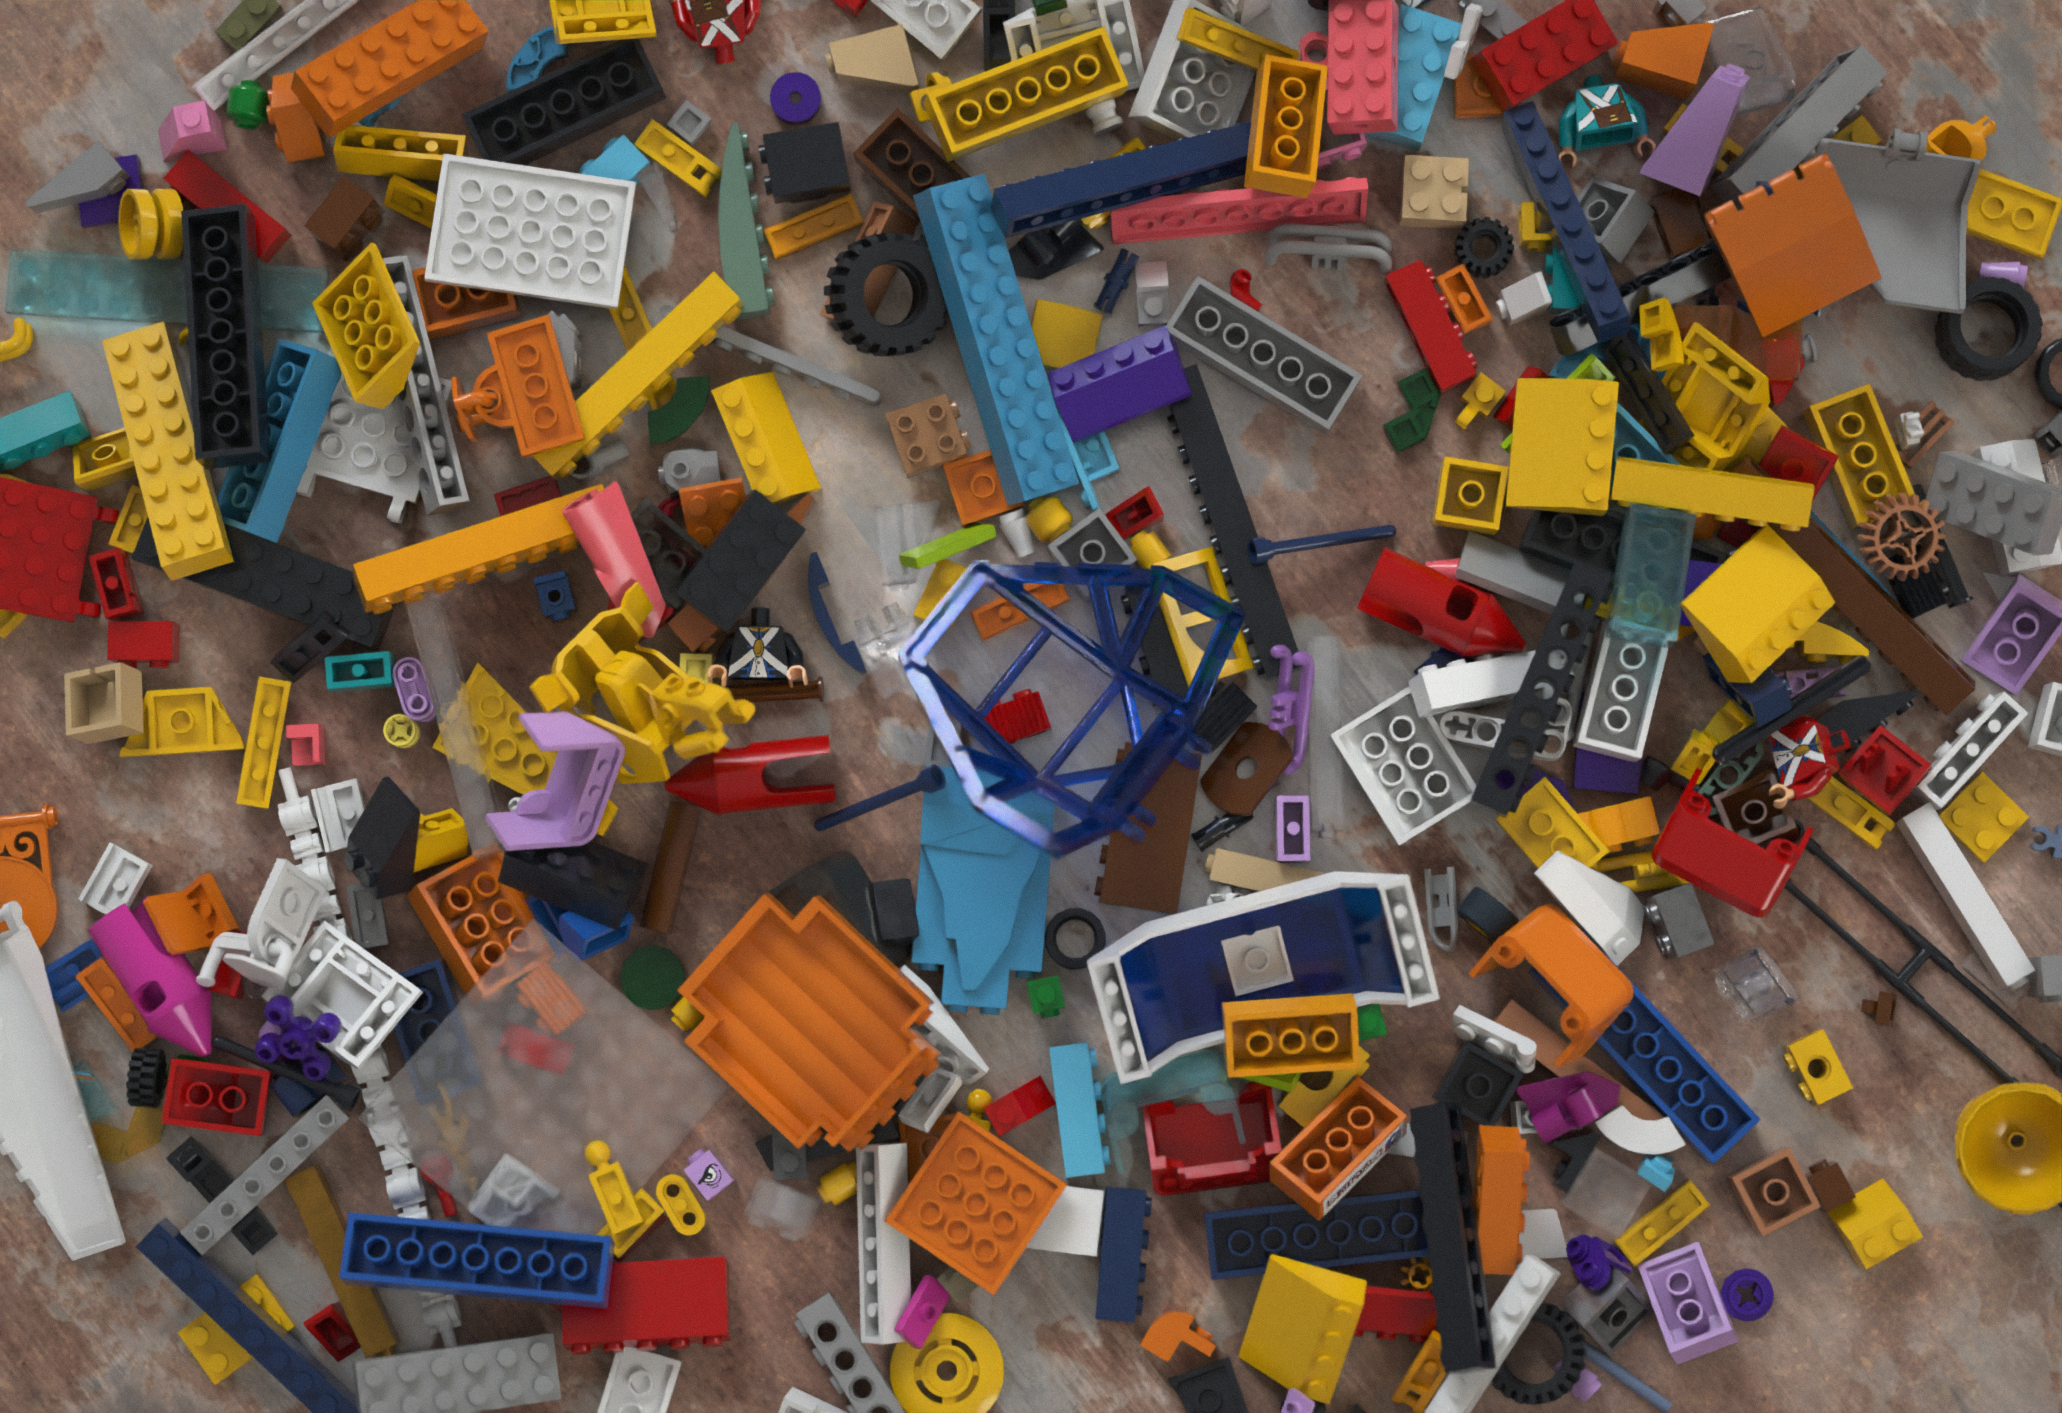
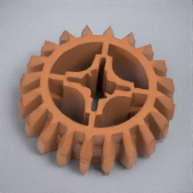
M1902 492L1898 493L1896 499L1893 495H1886L1885 504L1878 500L1875 501L1874 507L1877 512L1866 510L1865 515L1870 518L1869 523H1859L1861 528L1866 529V534L1857 535L1858 540L1866 541V545L1861 546L1859 551L1863 554L1870 553L1864 562L1867 565L1875 564L1873 571L1877 574L1884 572L1885 578L1893 579L1896 575L1898 580L1905 581L1907 574L1911 578L1916 579L1919 576L1918 568L1922 572L1928 573L1930 568L1927 562L1930 561L1935 564L1939 562L1938 557L1933 555L1934 552H1943L1945 550L1944 546L1938 545V539L1943 540L1947 537L1946 533L1938 532V529L1945 525L1944 521L1934 520L1939 514L1938 509L1928 510L1930 501L1924 499L1919 502L1918 495L1911 494L1908 498L1906 493ZM1909 510L1913 512L1922 524L1909 526L1906 518H1902L1900 511ZM1887 520L1888 530L1879 537L1882 525ZM1901 531L1908 532L1907 536L1902 538V542L1894 541L1902 535ZM1924 537L1922 547L1919 550V552L1916 553V543L1919 539ZM1895 548L1898 555L1902 556L1904 562L1893 563L1884 555L1881 549Z

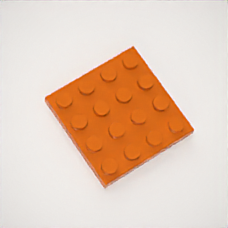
M958 1111L885 1219V1222L995 1296L1068 1185Z

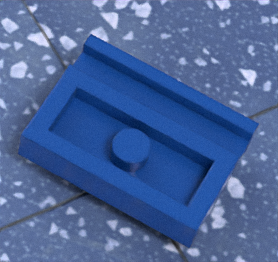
M92 938L45 967L52 998L57 1002L62 1013L90 996L75 975L103 956Z

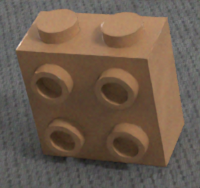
M946 393L885 414L907 479L941 468L944 464L968 457L966 449L972 447L966 430L959 431L955 420L961 418L955 399L949 401Z

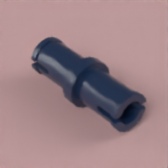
M1123 248L1120 249V253L1110 273L1105 274L1103 278L1105 284L1096 302L1093 304L1095 308L1101 310L1105 300L1109 299L1104 312L1110 315L1113 313L1122 290L1127 289L1129 285L1127 280L1139 259L1138 255L1131 253L1127 263L1124 264L1129 251Z

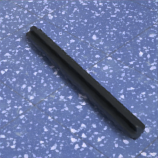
M1858 655L1791 698V710L1761 727L1752 723L1713 748V759L1719 765H1724L1868 673L1871 667L1870 661L1864 655Z

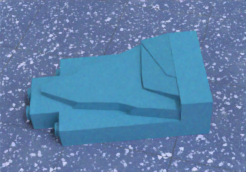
M939 766L945 775V788L932 794L926 792L923 795L921 850L916 901L919 936L913 940L912 963L919 964L918 970L938 971V965H944L941 1004L948 1005V1011L967 1013V1007L970 1006L980 1007V1014L999 1015L1000 1009H1007L1010 971H1016L1015 977L1035 979V972L1042 973L1056 775Z

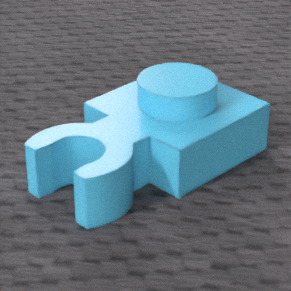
M1645 1154L1640 1162L1637 1174L1665 1192L1672 1183L1676 1170L1671 1165L1674 1162V1158L1671 1155L1665 1158L1661 1154Z

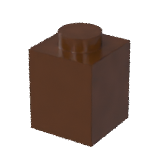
M1822 1159L1808 1167L1810 1172L1805 1174V1177L1821 1205L1819 1207L1820 1211L1829 1212L1856 1198L1838 1162L1830 1161L1828 1163L1826 1159Z

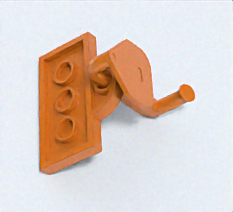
M549 314L487 333L495 364L483 370L478 376L472 392L465 393L462 382L457 376L451 378L453 401L458 412L455 417L459 432L462 433L465 430L469 440L472 442L478 440L476 426L486 423L502 429L514 428L523 458L586 440Z

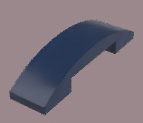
M817 552L811 553L808 566V585L817 621L830 645L842 660L853 670L864 675L868 672L854 640L843 645L841 644L819 591L831 584Z

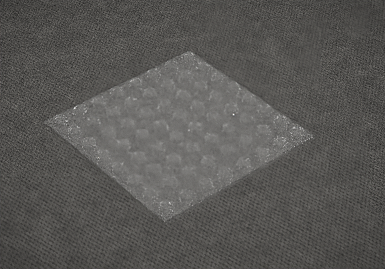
M533 918L358 1119L486 1225L596 1235L608 1222L588 1177V1174L597 1171V1168L590 1165L585 1159L584 1153L587 1145L592 1141L600 1140L609 1146L611 1151L608 1161L609 1165L617 1161L621 1163L632 1192L635 1195L730 1085Z

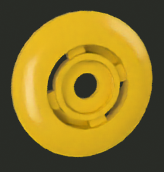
M941 1313L921 1349L913 1348L906 1341L898 1342L893 1350L890 1361L892 1389L907 1413H986L995 1403L1003 1384L1004 1362L997 1341L979 1322L957 1313ZM952 1339L965 1343L974 1352L977 1361H971L963 1349L952 1345ZM942 1361H951L956 1365L957 1374L952 1380L945 1381L939 1378L937 1367ZM922 1380L925 1387L931 1393L942 1397V1402L939 1403L927 1397L920 1390L916 1381Z

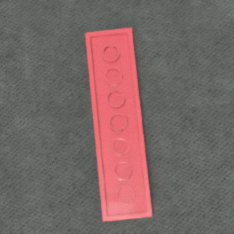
M1347 177L1336 181L1316 180L1307 198L1248 187L1235 190L1221 188L1213 192L1202 193L1188 191L1179 195L1160 196L1149 201L1110 211L1112 245L1270 231L1273 227L1284 223L1326 226L1366 222L1367 178Z

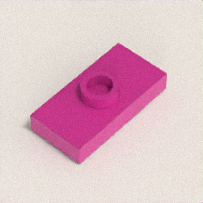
M924 1275L894 1330L913 1348L921 1349L951 1295L933 1276Z

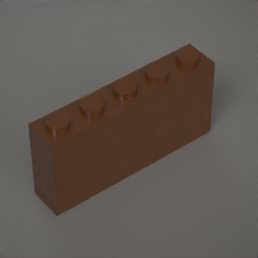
M1125 742L1124 749L1117 750L1115 768H1121L1119 781H1112L1110 800H1116L1114 813L1107 812L1105 831L1111 832L1109 845L1102 844L1099 863L1106 865L1104 877L1097 876L1094 895L1100 896L1099 903L1168 915L1177 914L1202 754Z

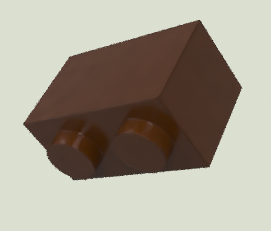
M1674 188L1650 198L1648 204L1655 211L1652 218L1669 261L1710 242L1709 239L1712 236L1698 211L1701 208L1698 195Z

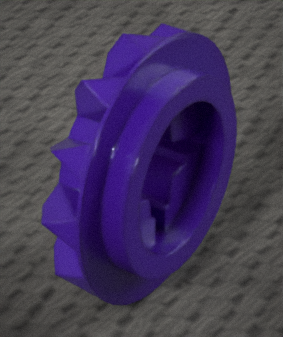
M1749 1268L1735 1270L1725 1278L1720 1290L1727 1312L1732 1317L1741 1321H1755L1762 1318L1770 1310L1774 1299L1773 1288L1768 1278L1761 1272ZM1755 1283L1751 1294L1758 1303L1746 1300L1738 1306L1742 1295L1738 1292L1739 1290L1736 1289V1286L1748 1289Z

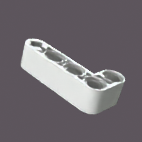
M1559 697L1557 704L1561 705L1565 710L1566 717L1562 721L1555 722V724L1548 722L1544 734L1558 740L1560 749L1555 753H1547L1543 750L1542 754L1535 751L1534 759L1554 761L1565 750L1572 708L1569 702ZM1450 711L1442 717L1439 727L1450 743L1493 750L1505 720L1460 711ZM1452 719L1459 720L1458 725L1460 727L1468 728L1469 721L1475 722L1471 731L1472 739L1465 738L1468 732L1465 730H1457L1456 735L1450 734V728L1445 727V724H1451ZM1522 723L1523 726L1528 729H1535L1538 727L1535 725ZM1482 725H1489L1494 728L1495 737L1490 741H1483L1478 737L1477 729ZM1511 744L1508 747L1509 754L1523 757L1527 755L1525 746L1515 747Z

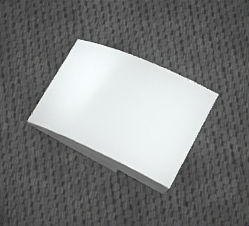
M1067 1186L1026 1248L1099 1256L1107 1191Z

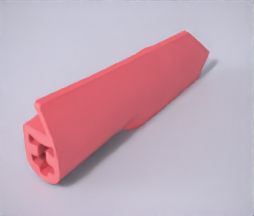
M614 481L601 492L598 489H594L564 507L562 514L593 564L597 577L616 608H620L625 592L635 582L641 584L654 606L641 625L644 631L642 637L653 638L666 605L617 481Z

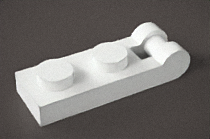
M1461 1005L1458 1006L1453 1014L1452 1032L1457 1034L1459 1038L1464 1041H1471L1495 1056L1500 1055L1516 1063V1068L1522 1073H1530L1535 1069L1537 1047L1533 1040Z

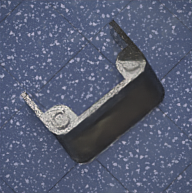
M848 851L836 852L814 863L767 892H770L776 899L794 887H797L799 892L809 899L818 895L822 897L831 892L851 925L896 967L905 963L911 955V944L904 946L879 941L870 886L872 881L858 859Z

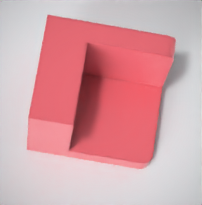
M320 724L286 725V738L292 741V764L294 766L326 765L324 726Z

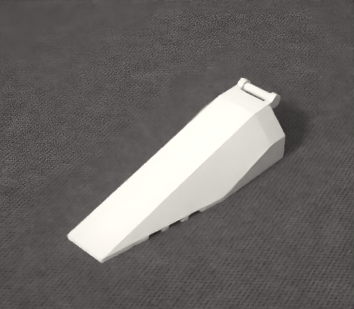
M17 901L5 903L0 909V923L6 921L9 930L0 933V1152L3 1156H9L18 1170L15 1175L20 1183L26 1182L36 1197L33 1200L34 1204L46 1218L47 1224L71 1260L74 1261L122 1245L126 1240L55 1009L43 957L28 926L22 919L23 913L20 904Z

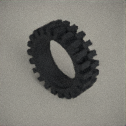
M1542 1302L1530 1320L1547 1325L1559 1337L1563 1348V1359L1558 1372L1544 1383L1530 1384L1514 1376L1504 1360L1493 1377V1383L1491 1384L1496 1390L1499 1389L1503 1396L1508 1399H1514L1515 1402L1521 1404H1544L1562 1398L1561 1396L1568 1394L1573 1389V1385L1578 1383L1581 1378L1580 1373L1584 1370L1586 1364L1584 1363V1356H1587V1352L1583 1345L1585 1339L1583 1334H1580L1576 1321H1572L1566 1311L1558 1309L1559 1307L1553 1304Z

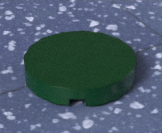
M657 945L644 946L632 952L624 961L620 973L621 987L626 997L636 1006L647 1010L663 1009L674 1003L681 995L677 990L686 981L685 969L680 959L671 950Z

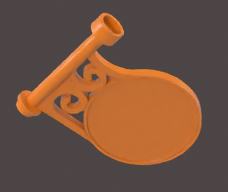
M43 804L42 811L0 816V909L5 903L17 901L20 904L23 913L22 919L28 926L39 950L52 936L59 914L58 897L53 885L48 830L52 829V826L58 825V812L55 806L50 807L49 804ZM23 832H33L37 836L40 845L42 870L35 864L25 860L33 856L36 851V843L31 837L19 839L20 844L26 843L28 845L26 851L22 852L17 849L16 839ZM6 848H7V850H8V852H9V854H10L11 856H1V855L5 852V850H6ZM6 921L0 923V933L9 930Z

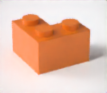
M294 72L273 76L272 89L267 90L270 103L266 107L268 120L271 125H276L278 131L275 133L276 146L279 152L284 151L287 163L325 156L323 130L291 90Z

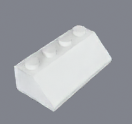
M2035 439L2011 440L1979 447L1971 453L1972 456L2045 482ZM2057 537L2053 553L2046 555H2031L1992 540L2000 577L2062 565V550L2059 537Z

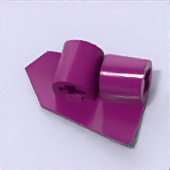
M1585 1071L1517 1086L1516 1091L1532 1114V1122L1539 1136L1545 1143H1548L1575 1127L1578 1129L1589 1124L1608 1110L1616 1107L1620 1084Z

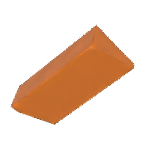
M1464 264L1435 277L1464 335L1487 326L1493 321Z

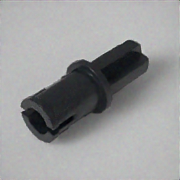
M1226 813L1219 818L1216 815L1213 822L1190 835L1200 851L1203 852L1225 836L1227 839L1230 838L1229 834L1251 821L1254 816L1253 813L1249 816Z

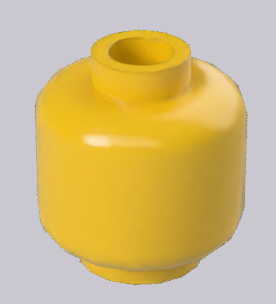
M1039 496L1028 505L1030 512L1026 516V521L1040 542L1052 543L1071 529L1073 522L1072 514L1058 497L1052 496L1045 499L1044 496Z

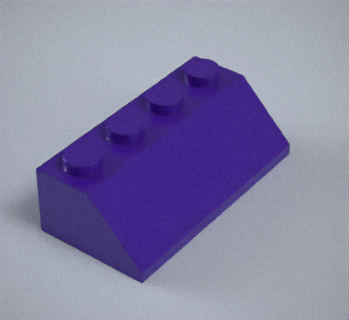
M1166 325L1047 373L1054 400L1073 443L1192 396L1177 344Z

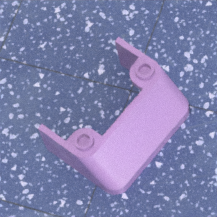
M569 712L520 714V722L540 751H559L544 790H533L525 793L519 800L515 811L486 813L485 820L506 851L581 846L588 843L597 833L625 755L624 745L617 736Z

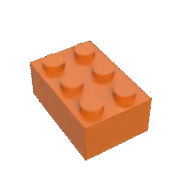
M426 267L412 270L429 340L522 317L518 297L515 294L426 282L424 279Z

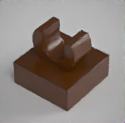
M1879 991L1878 1001L1862 1000L1861 1012L1876 1015L1875 1024L1893 1027L1897 995Z

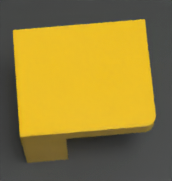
M1729 699L1725 701L1704 730L1713 734L1718 739V743L1721 744L1754 722Z

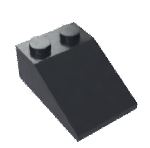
M389 776L383 777L350 833L347 851L344 853V862L347 869L354 873L361 881L362 886L368 889L376 900L411 891L421 811Z

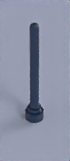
M1384 525L1272 542L1270 539L1266 540L1264 537L1253 538L1248 541V554L1251 563L1254 565L1267 563L1269 559L1278 554L1391 538L1396 535V528L1393 525Z
M937 765L926 767L912 781L815 820L814 828L817 831H824L919 791L932 794L942 790L946 785L945 775Z

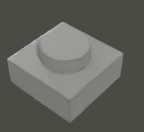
M686 100L668 121L667 127L693 146L712 123V120Z

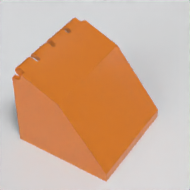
M1826 153L1799 166L1804 176L1801 180H1798L1792 169L1768 181L1773 191V194L1769 196L1763 185L1739 196L1738 198L1743 206L1742 210L1737 211L1731 200L1704 214L1705 224L1762 338L1882 278L1857 215Z

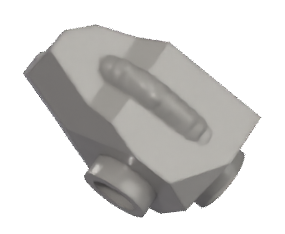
M685 447L664 454L663 466H658L660 484L667 486L669 496L679 495V488L721 481L718 452H705L697 447Z

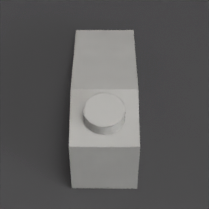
M97 141L24 203L38 214L106 197L110 193L115 194L125 186V180L130 175L101 142Z

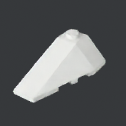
M903 965L899 970L934 1001V1004L929 1008L933 1012L929 1019L921 1027L916 1023L913 1027L941 1052V1055L936 1059L940 1063L938 1067L959 1075L963 1084L969 1087L988 1072V1066L931 988L908 967Z

